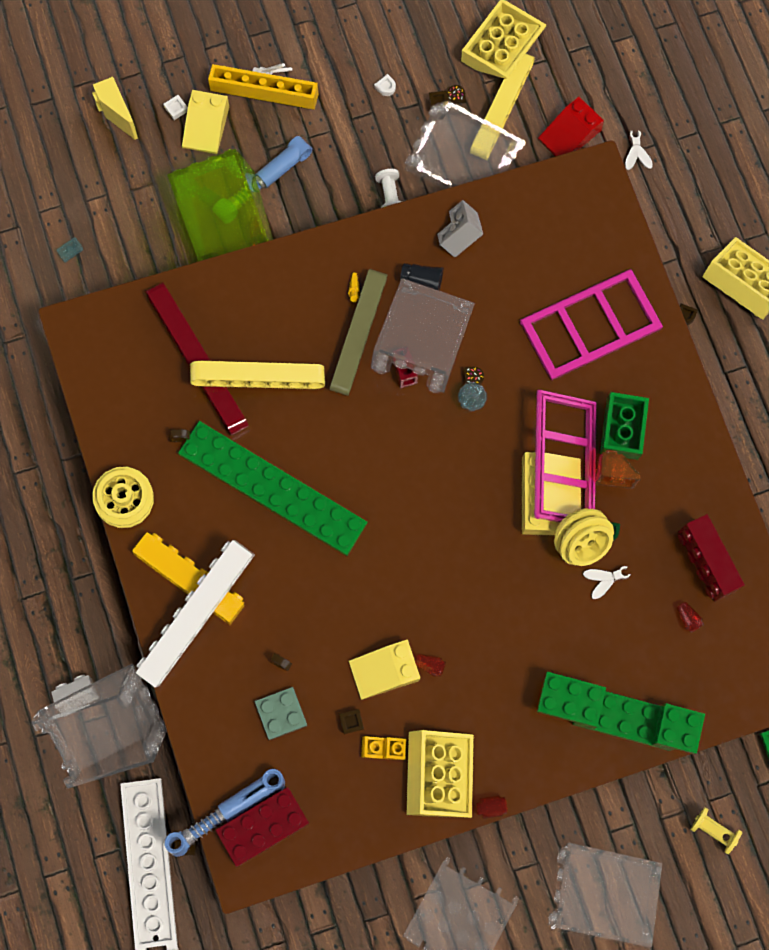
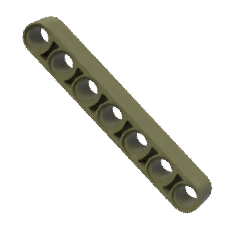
M369 269L332 379L330 391L349 396L388 274Z

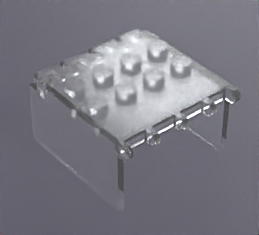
M446 857L405 931L403 938L417 947H420L424 940L427 943L423 950H493L519 898L515 896L512 903L499 896L502 888L499 887L496 893H493L482 887L483 877H480L478 883H475L463 876L466 870L465 867H462L459 873L447 867L450 859Z

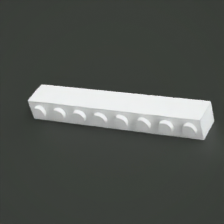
M232 540L231 543L228 541L221 550L223 552L219 559L215 558L209 566L211 570L207 576L204 574L197 583L199 587L195 592L191 591L186 597L185 601L187 603L183 609L180 607L173 615L175 620L172 624H167L161 632L163 636L159 641L156 640L149 648L151 652L148 657H143L137 664L139 669L136 674L155 688L160 686L255 556V554L236 540Z

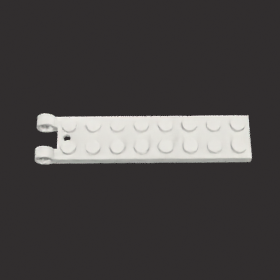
M162 779L122 783L121 795L135 950H147V948L166 946L167 950H179L169 852L164 845L167 829ZM155 935H158V941L153 940Z

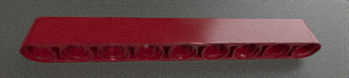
M161 282L146 290L148 299L188 366L190 367V364L194 361H211L165 284ZM201 386L231 436L249 426L227 387Z

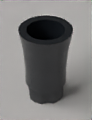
M404 263L400 281L438 294L444 267Z

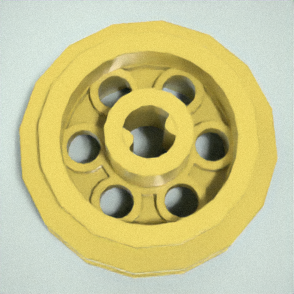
M116 467L105 472L97 480L93 489V504L99 517L107 524L117 528H131L142 523L150 514L154 504L153 489L148 479L140 471L130 467ZM137 485L139 490L133 491L132 486ZM112 488V494H107L108 490ZM126 492V497L120 499L119 493ZM136 499L141 501L138 506L133 505V501ZM110 502L114 503V508L112 509L107 508V504ZM127 508L128 513L121 514V510Z
M578 509L567 515L558 525L554 539L555 549L568 564L590 565L600 560L611 548L614 535L613 525L599 510Z

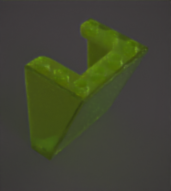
M236 149L227 150L218 156H211L199 163H192L189 167L177 169L167 175L198 261L273 240L254 170Z

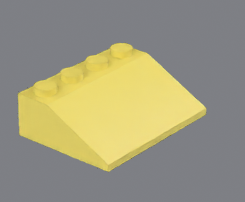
M500 0L462 49L461 62L477 71L507 79L545 29L546 24L506 0Z
M735 237L712 260L702 277L763 320L769 314V260Z
M525 452L522 457V534L555 535L556 529L560 524L559 522L534 518L535 452ZM545 453L544 473L581 480V459ZM544 481V510L569 515L581 509V488Z
M426 730L409 732L407 815L471 818L473 735Z

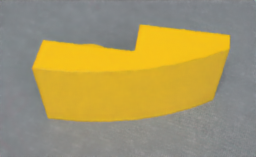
M362 737L361 757L405 760L406 739Z

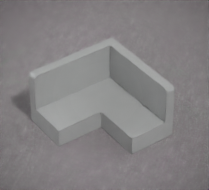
M464 200L449 211L451 223L438 233L440 245L454 257L458 256L483 235L478 213Z

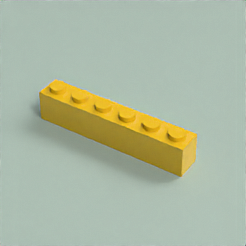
M212 64L208 78L210 91L314 110L319 95L318 83L214 64Z
M147 532L132 550L133 554L189 595L191 591L195 592L199 587L197 584L199 579L204 574L207 576L208 572L203 568L198 570L194 567L195 563L186 556L183 559L178 555L179 551L171 545L167 547L162 543L163 539L157 534L153 533L151 535ZM228 591L213 613L231 625L244 607L243 598L236 592L231 594Z

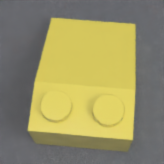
M111 77L93 84L95 92H92L99 112L103 111L104 116L134 140L138 139L133 120L114 78Z
M192 90L187 110L182 148L218 154L229 111L228 96Z
M408 640L386 646L349 661L361 700L420 680Z

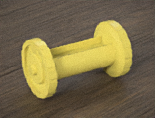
M704 807L700 814L696 816L691 830L695 832L700 828L726 846L724 852L729 854L738 844L742 831L738 829L735 833L731 832L708 817L709 809ZM728 834L730 836L729 840L725 841L723 835Z

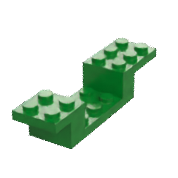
M546 672L537 708L538 713L572 721L574 726L667 751L677 749L692 754H697L705 714L667 703L661 706L607 692L606 687L551 672Z

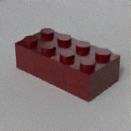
M708 514L687 523L678 531L680 543L687 548L688 558L691 563L695 564L697 575L701 581H704L707 587L706 592L711 599L713 598L714 602L745 586Z
M289 787L216 829V832L235 866L239 867L309 825V822Z

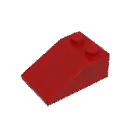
M577 97L538 137V140L555 157L579 150L600 133L604 120L580 97Z

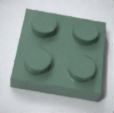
M293 687L255 701L268 740L307 726Z

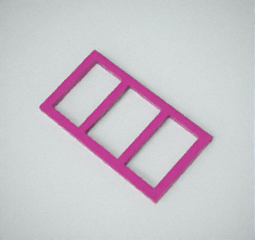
M631 269L520 320V324L551 381L663 328ZM625 280L630 285L650 322V325L627 336L602 292ZM595 295L619 339L588 353L565 308ZM558 312L582 357L555 369L532 323Z
M537 390L534 518L560 523L568 514L544 510V481L585 489V508L595 509L596 402ZM546 401L585 409L586 439L545 430ZM545 439L585 447V481L544 473Z

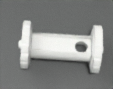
M396 169L381 170L375 176L376 181L383 185L386 203L381 208L402 202L398 200L395 181L399 178V172Z

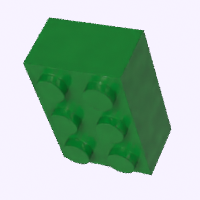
M610 392L606 399L600 454L638 460L642 456L649 398Z

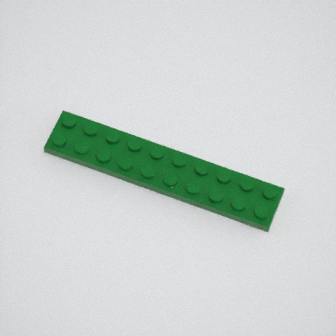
M201 421L198 422L190 434V439L186 440L178 453L179 456L345 556H348L368 523Z

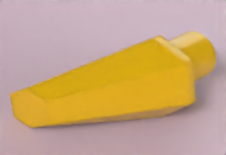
M357 273L352 274L348 295L352 302H356L360 295Z

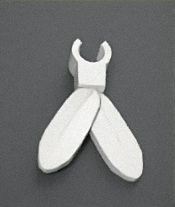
M631 131L629 138L632 142V148L626 158L625 168L627 170L633 168L638 157L644 167L651 169L653 165L652 160L640 146L641 132L638 131V137H633V132Z
M623 566L620 570L613 573L595 569L585 571L583 575L587 579L601 581L594 589L592 599L602 597L614 581L627 579L631 574L627 576L621 574V570H626L627 566Z

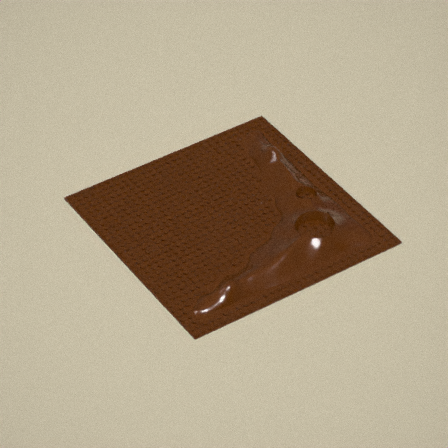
M610 140L39 309V316L92 488L94 489L97 480L105 472L116 467H130L140 471L148 479L153 489L154 504L150 514L142 523L131 528H117L107 524L102 519L144 657L147 658L150 654L149 648L156 640L159 641L163 636L161 632L167 624L171 625L175 620L173 617L175 612L180 607L183 609L186 605L185 599L188 594L133 554L132 550L147 532L151 535L153 533L157 534L163 539L162 543L167 547L169 545L173 546L179 551V556L183 559L185 556L195 563L194 567L198 570L203 568L208 573L211 570L209 568L210 564L215 558L219 559L223 554L221 550L228 541L231 543L232 540H236L255 554L229 590L231 594L233 592L239 594L243 598L242 602H244L243 609L231 625L212 613L160 686L154 687L195 823L201 822V819L204 820L206 816L211 815L210 813H215L219 804L261 778L270 769H276L283 775L285 779L284 789L289 787L309 822V825L239 867L235 866L216 832V829L228 822L217 825V828L214 827L212 831H208L207 835L203 834V838L200 837L224 914L235 912L692 754L677 749L667 751L574 726L572 721L538 713L537 708L546 672L606 687L607 692L661 706L667 703L704 713L705 718L697 752L769 728V533L615 141ZM464 200L478 213L483 235L458 256L454 257L440 245L438 233L451 223L449 211ZM403 264L444 267L439 293L437 294L428 289L401 282L400 276ZM369 269L388 274L349 396L330 391V386ZM631 269L663 328L551 381L520 324V320ZM353 273H357L360 295L356 302H352L348 295ZM627 280L602 291L626 336L650 325ZM161 282L165 284L211 361L319 364L324 366L325 386L320 389L227 387L249 425L231 436L202 387L191 384L190 367L152 306L145 291ZM595 295L565 308L588 353L619 339ZM558 312L532 323L555 369L582 357ZM407 347L412 357L418 380L417 384L400 388L391 352ZM465 367H478L483 371L484 380L480 386L465 387L463 371ZM537 390L596 402L595 510L601 511L609 522L620 523V531L606 555L590 565L568 564L555 549V535L522 534V457L525 452H535ZM610 392L649 398L643 454L638 460L600 454L606 399ZM546 401L545 430L586 439V410ZM201 421L368 523L348 556H345L179 456L178 453L185 442H169L171 430H189L191 434L198 422ZM545 439V453L581 459V480L585 481V447ZM133 485L132 490L138 491L139 487L137 485ZM112 488L108 490L107 494H112ZM581 488V509H585V489ZM120 492V493H119V496H120L119 498H120V499L125 498V497H126V495H125L126 492ZM136 499L133 501V505L138 506L141 501ZM108 503L107 508H114V503ZM123 508L121 514L128 513V509ZM706 514L710 517L745 584L738 591L716 602L708 596L704 581L699 579L695 564L691 563L688 558L687 548L680 543L678 538V531ZM627 566L626 570H621L623 576L631 574L627 579L614 581L602 597L592 599V593L601 581L587 579L583 575L585 571L595 569L613 573L620 570L621 567ZM408 640L420 680L361 700L349 661L386 646ZM274 653L292 663L288 671L271 663ZM293 687L307 726L268 740L255 701ZM359 709L364 730L344 735L339 714ZM426 730L473 735L471 818L407 815L409 732ZM362 737L406 739L405 760L361 757ZM271 778L269 785L274 786L278 784L279 778Z

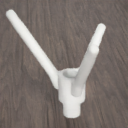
M282 63L268 68L254 67L253 71L272 75L277 72L292 71V68H282L285 66Z

